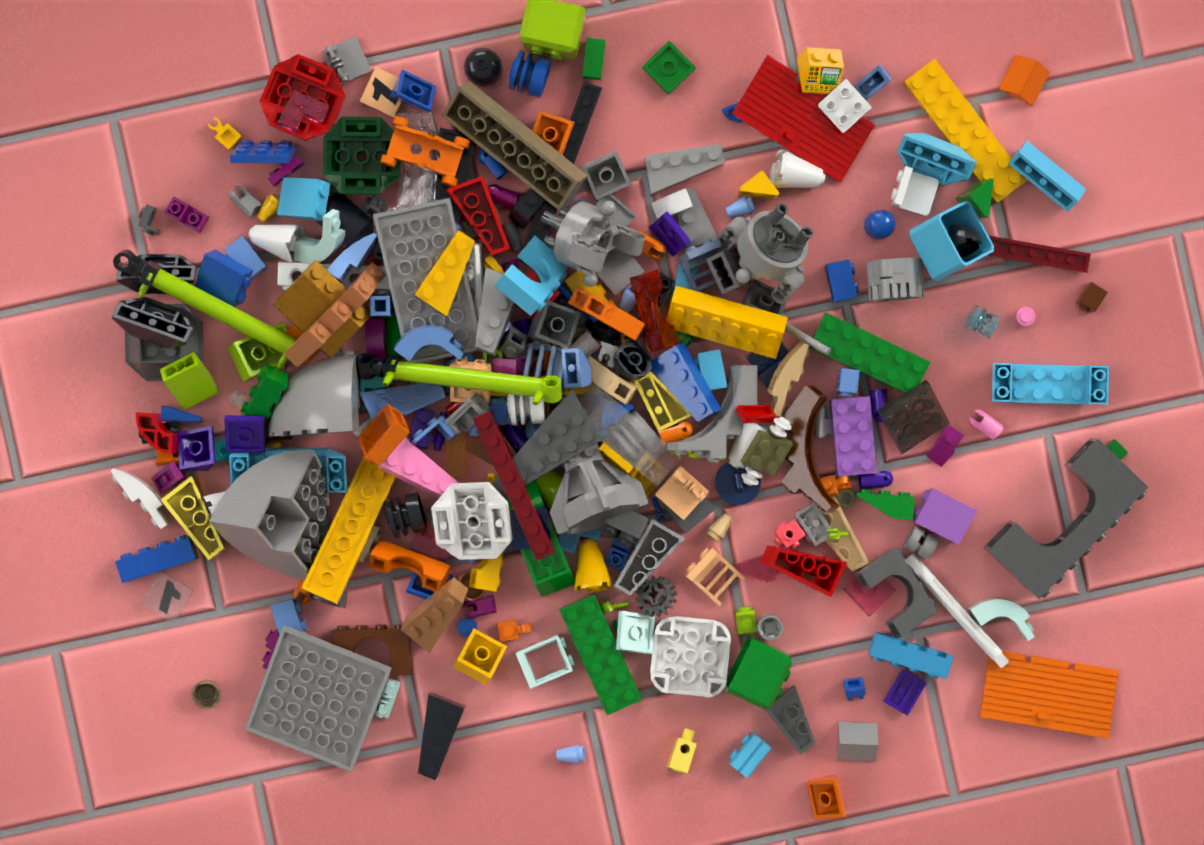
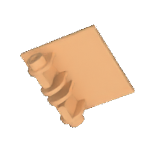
M680 466L655 495L684 520L706 497L709 491Z

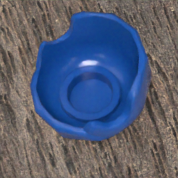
M886 210L871 212L864 220L866 234L873 239L889 237L895 230L893 215Z

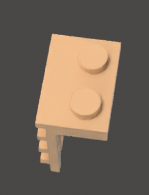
M712 547L709 550L705 548L699 555L700 559L696 564L693 562L686 569V577L720 606L722 603L717 597L737 576L742 581L745 577ZM721 560L725 566L706 587L701 585L700 582ZM729 568L734 573L712 595L708 590Z

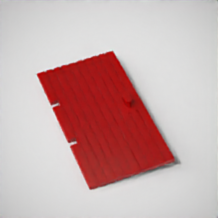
M767 54L732 115L803 160L821 168L825 174L841 183L876 124L862 116L846 132L842 133L818 107V104L829 94L802 93L801 82L795 80L798 74Z

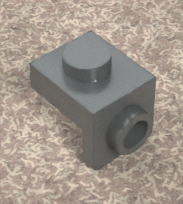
M148 204L140 211L139 218L141 220L138 226L143 228L142 232L154 235L155 232L160 234L161 230L151 227L157 208Z

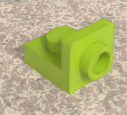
M750 606L739 607V610L735 611L738 634L757 632L755 609H751Z

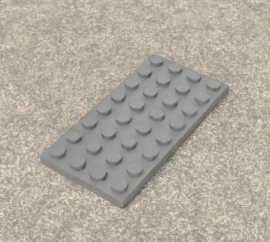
M450 198L373 214L401 337L409 330L418 326L437 325L453 332V337L450 340L453 341L455 339L461 343L464 353L478 351L475 347L478 322L466 268L448 316L415 295L426 276L457 233ZM430 344L421 347L410 361L407 360V362L422 363L454 355L441 346Z

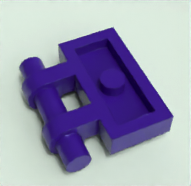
M422 408L414 412L409 438L410 442L413 441L414 438L412 436L418 430L422 429L424 431L428 428L427 423L434 418L435 411ZM440 412L439 418L443 416L445 419H447L448 414ZM437 429L436 436L431 435L430 432L414 446L427 449L429 442L434 443L433 450L441 451L445 437Z

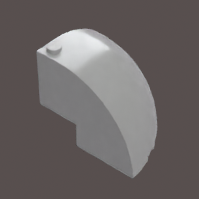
M354 351L342 352L343 356L318 360L295 373L288 380L285 392L282 391L278 404L273 403V412L268 419L267 437L359 431L358 409H362V397L360 394L361 379L358 377L356 357L358 355H354Z
M308 449L291 450L275 454L253 465L241 474L227 489L209 521L227 542L246 556L270 569L304 581L326 537L325 531L329 530L330 516H326V506L330 505L329 492L325 491V482L327 480L326 476L321 474L320 468L322 464L314 450Z

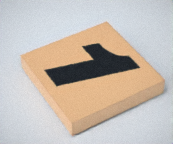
M376 67L360 102L394 118L402 102L389 96L398 77Z

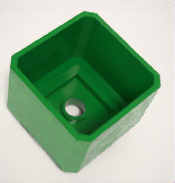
M748 635L727 678L725 689L728 693L764 710L772 707L775 699H779L783 690L781 686L784 681L787 682L790 676L791 658L785 651Z

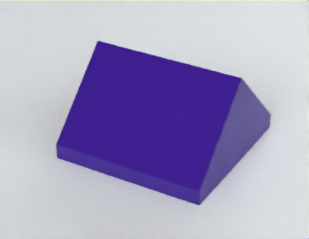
M213 426L177 432L179 470L208 471L216 464Z

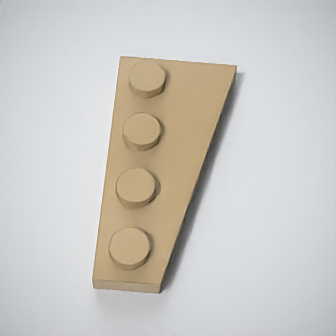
M836 496L832 498L839 505L835 512H821L832 529L838 528L840 532H848L849 535L840 537L838 540L825 541L842 561L847 562V567L854 571L868 564L869 561Z

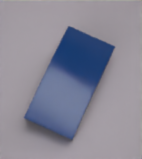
M614 538L605 559V564L621 571L631 548L623 546L620 543L621 541Z

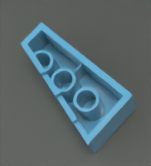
M875 631L868 654L872 656V660L883 662L884 659L890 661L892 666L901 668L903 665L909 667L908 670L916 673L923 671L927 673V676L937 679L938 677L947 679L953 656L949 653Z

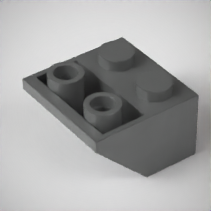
M631 510L607 518L600 532L609 539L615 538L621 541L620 543L625 547L631 548L632 546L635 548L649 518Z

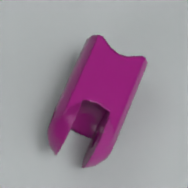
M497 184L488 186L494 203L511 209L517 204L520 193L503 188Z
M493 595L474 601H466L462 608L474 607V611L463 614L467 618L497 613Z

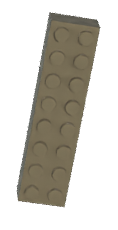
M470 81L458 86L442 114L443 118L559 211L571 203L588 176Z

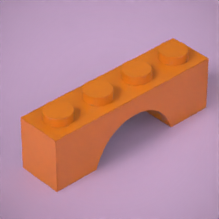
M379 539L372 550L369 567L384 573L398 568L412 570L421 578L422 587L434 592L447 582L451 566Z

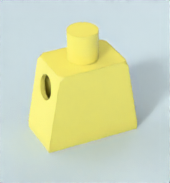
M684 728L682 737L676 738L666 768L683 774L688 773L696 748V743L692 742L695 731ZM682 745L687 747L685 754L680 750Z

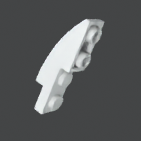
M118 468L111 470L113 474L111 477L117 485L120 484L124 489L122 493L125 498L132 502L141 500V507L145 512L148 511L151 514V521L155 527L164 529L171 524L160 509L164 506L161 501L162 498L152 487L127 471Z

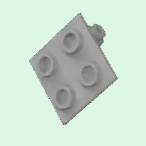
M356 36L334 46L328 45L325 47V50L321 51L327 66L335 69L341 85L372 71Z

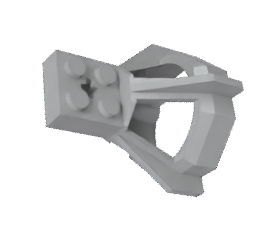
M595 444L562 464L565 474L551 508L550 516L558 535L567 533V535L588 533L602 528L607 518L631 510L637 512L638 508L648 504V500L641 482L604 461L598 444ZM579 496L578 498L567 503L568 499Z

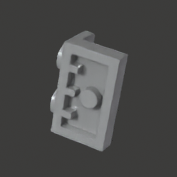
M814 501L795 512L796 517L794 519L800 528L803 527L806 531L805 538L809 544L813 543L817 546L829 538V532H826V530L832 528Z

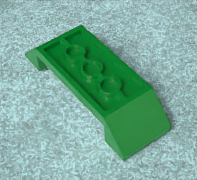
M535 480L526 485V488L556 553L539 561L536 560L508 497L505 500L509 506L513 534L533 582L540 595L544 597L575 585L576 577L571 565L569 566Z

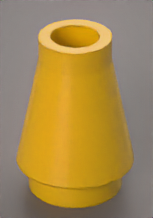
M273 193L270 196L267 195L260 211L257 213V217L266 222L277 212L280 198Z

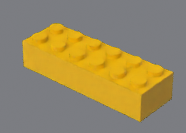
M676 286L665 328L776 359L788 317Z

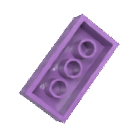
M870 396L829 400L836 476L877 473Z

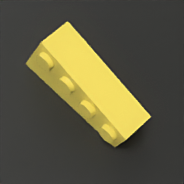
M189 477L161 499L209 561L226 549L218 531L209 522L211 515L194 477Z

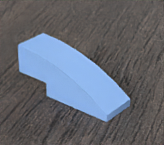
M375 233L370 234L352 244L334 260L327 271L342 283L352 267L359 271L372 251L378 235Z

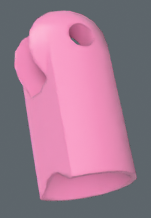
M974 410L983 420L979 423L969 417L970 424L990 439H996L1004 426L984 411Z

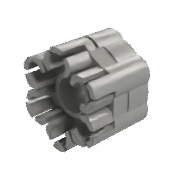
M921 258L881 259L866 262L869 301H884V299L892 301L894 300L893 298L895 300H902V298L903 300L925 297L923 262Z

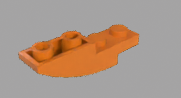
M578 286L568 301V304L635 341L645 326V323Z

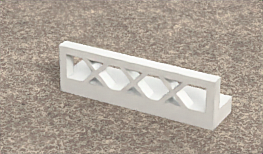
M475 242L465 268L478 322L484 279L482 243Z

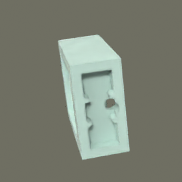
M559 634L516 651L515 654L530 689L573 671L574 660L571 654L567 655L565 650L568 647L564 637L560 638ZM556 641L566 667L536 679L526 653Z

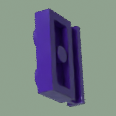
M668 211L649 227L658 240L666 246V250L672 257L691 242Z
M902 668L883 702L908 716L927 682Z

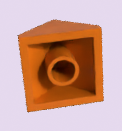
M1015 55L998 90L1033 106L1050 71L1037 60Z
M539 111L532 131L563 155L575 122Z
M835 775L806 781L814 819L846 817L838 779Z

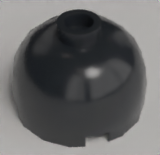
M478 48L470 52L466 57L464 71L468 80L475 86L487 87L497 82L500 78L502 64L494 51L487 48Z
M954 224L947 231L961 258L974 253L980 248L979 244H982L980 236L971 226Z
M632 341L623 343L615 352L612 361L613 368L621 378L627 381H637L645 377L651 370L652 357L648 349L642 344L631 343Z

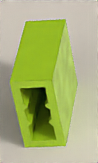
M195 352L160 369L163 382L184 410L219 393L215 380Z

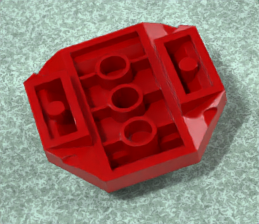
M297 54L274 65L259 102L270 127L307 141L326 134L334 126L346 95L334 68ZM307 95L308 101L300 104V96Z

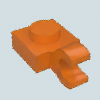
M835 475L820 478L831 497L839 496L838 490L851 488V480H848V476H841L838 479Z
M517 619L497 622L500 642L519 639V633L532 631L531 623L518 625Z

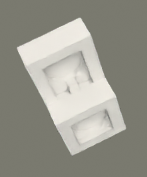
M686 188L651 203L657 219L667 211L671 216H674L676 213L693 207Z

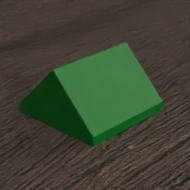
M989 178L975 182L956 198L959 203L966 200L972 203L980 219L988 218L990 215L994 179Z

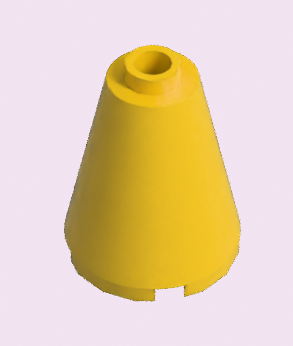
M593 539L583 540V544L579 545L575 592L581 593L580 590H585L586 593L606 591L607 586L612 589L613 583L599 544L594 542Z

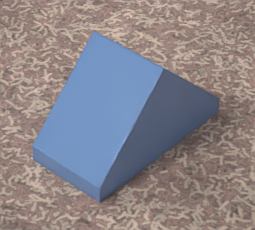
M879 64L854 87L865 100H868L889 84L892 79L881 64Z

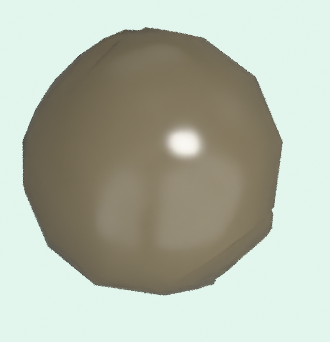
M201 680L191 691L193 702L202 709L213 708L221 700V689L212 680Z

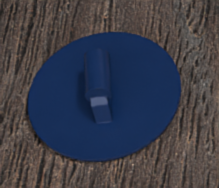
M728 461L719 468L715 477V487L719 496L724 501L733 505H743L749 503L757 496L761 487V478H757L758 485H747L741 476L742 473H747L746 466L737 469Z

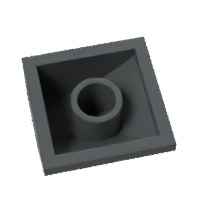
M753 279L742 304L782 315L786 302L784 304L776 303L771 296L774 288Z
M548 300L541 311L537 312L533 317L527 337L560 348H570L581 313Z

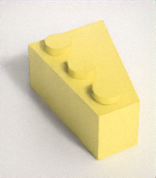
M651 371L645 377L634 381L639 386L638 391L658 432L692 416Z

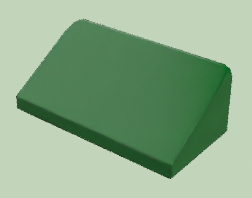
M397 317L386 318L387 355L401 356L394 350L395 344L401 338Z

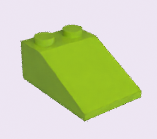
M284 322L272 326L283 333L287 331ZM249 336L234 342L227 348L243 382L256 378L260 369H265L267 364L277 368L278 361L282 353Z

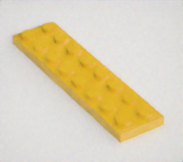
M935 58L904 81L905 86L948 142L961 147L977 161L972 172L977 180L994 179L992 199L996 204L1028 180L1008 164L1012 158Z
M364 456L302 585V590L337 605L366 545L373 525H375L385 500H387L397 479L378 469V464L368 462Z

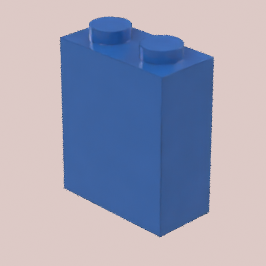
M214 249L204 254L194 286L236 307L241 305L246 299L245 293L251 284L253 270Z

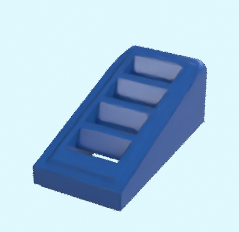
M162 406L161 420L164 422H203L201 416L169 406Z

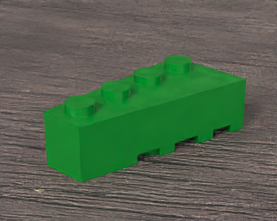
M267 364L265 369H260L256 378L258 379L256 386L252 385L250 388L248 402L244 401L241 406L240 412H242V416H264V420H268L273 412V403L278 404L282 391L285 392L287 388L288 373Z

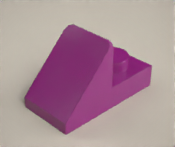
M292 158L290 163H280L282 168L274 169L269 174L268 180L276 187L283 181V177H289L305 163L300 158Z
M517 357L516 359L492 358V372L523 376L527 357ZM532 363L530 367L529 376H532Z
M947 425L926 454V457L942 467L954 454V449L964 435L950 425Z
M173 461L151 479L159 492L163 494L185 480L186 476L182 470H179V465Z

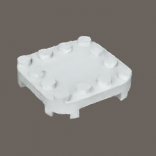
M667 616L661 619L654 631L653 654L651 658L650 675L654 686L667 694L694 695L706 698L719 694L727 683L731 635L727 627L721 622L712 619L683 616Z

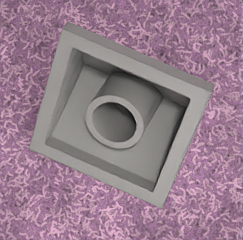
M617 150L581 166L583 172L588 175L586 180L596 200L631 185Z
M838 721L837 760L875 762L878 750L877 723Z

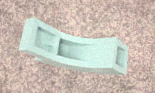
M332 209L323 216L321 239L303 236L295 242V261L309 264L315 260L321 262L341 246L346 230L339 229L341 221L338 210Z
M989 598L981 600L968 608L980 626L995 617H1008L1016 625L1025 640L1029 641L1035 637L1032 633L1034 631L1033 627L1028 621L1025 622L1031 616L1025 609L1014 602L1001 598Z

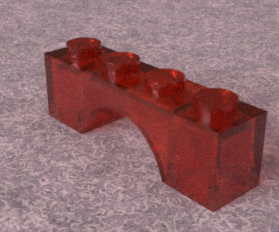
M658 270L630 277L641 321L645 323L643 328L650 352L678 345L674 325L668 324L659 311L658 297L663 286Z

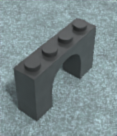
M896 547L889 548L855 572L854 575L864 590L873 588L889 576L899 579L904 584L907 591L906 604L901 611L885 622L894 637L901 638L938 611L935 608V602L927 596L924 585L916 579L913 568L907 565L904 560V554Z

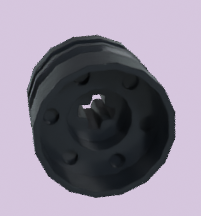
M418 492L405 495V504L403 505L399 497H396L395 507L391 499L385 500L387 523L395 539L400 538V528L404 536L408 535V526H411L414 533L427 531L426 517Z

